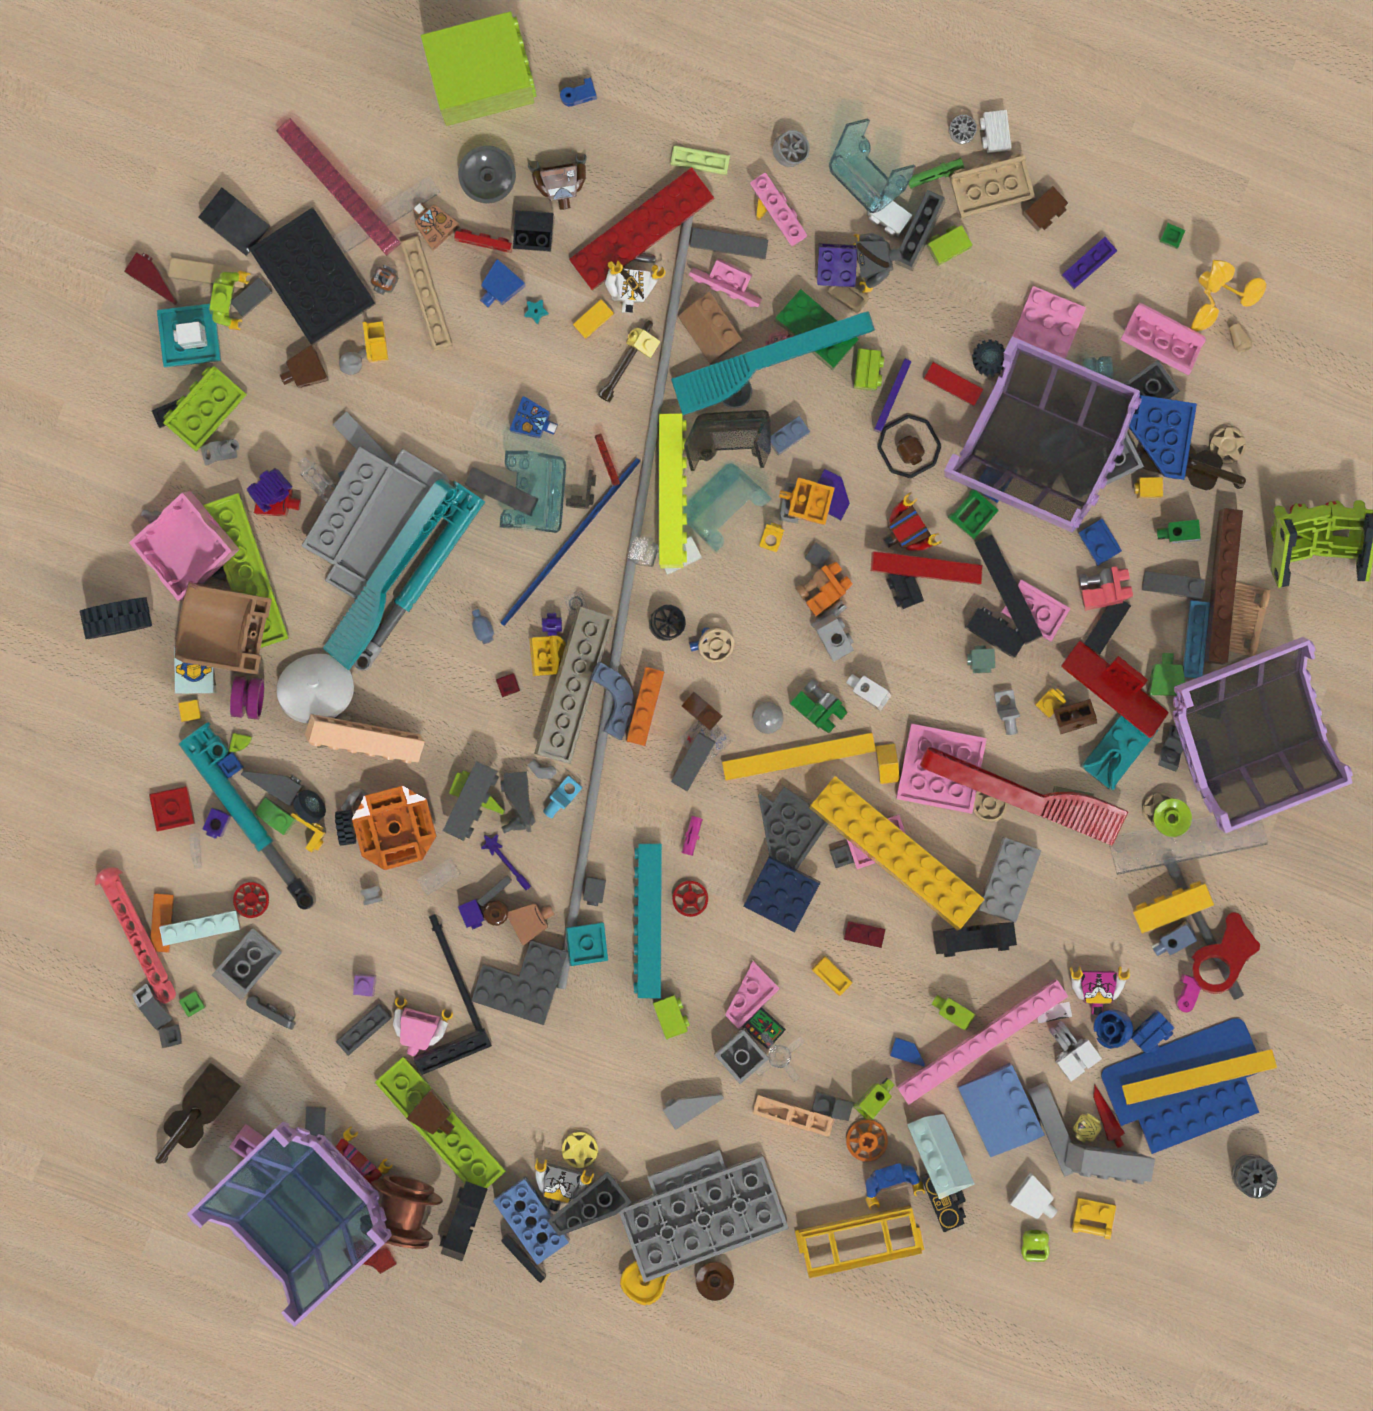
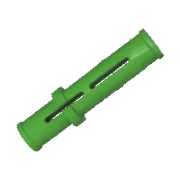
M960 157L948 163L942 162L940 166L906 178L910 189L943 176L945 178L949 177V174L959 169H965Z

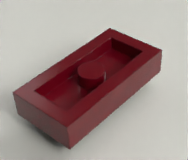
M848 921L844 940L882 948L886 929Z

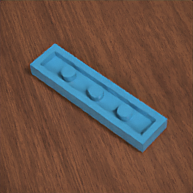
M1191 600L1189 603L1183 662L1184 677L1187 678L1203 676L1210 602Z

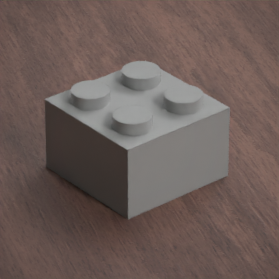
M744 1028L714 1053L739 1084L769 1060L767 1054Z

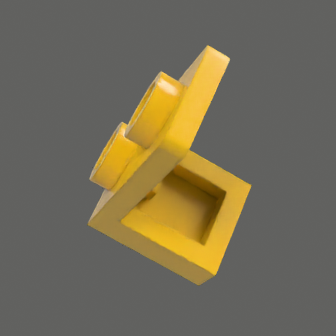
M292 812L291 817L315 832L305 849L311 853L315 850L319 851L324 843L322 839L326 834L323 831L324 827L319 823L311 824L305 822L297 813Z

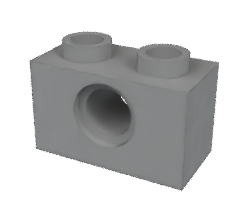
M832 613L813 624L833 661L854 651L851 646L854 642L849 633L845 634L843 631L845 625L840 617L836 618ZM835 633H839V636L836 639L831 640V637Z

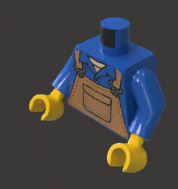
M902 1163L875 1170L865 1182L866 1202L870 1210H872L871 1207L874 1204L877 1205V1208L880 1207L876 1194L904 1185L912 1184L915 1196H917V1191H923V1194H925L923 1182L920 1181L914 1167L911 1165L905 1166Z

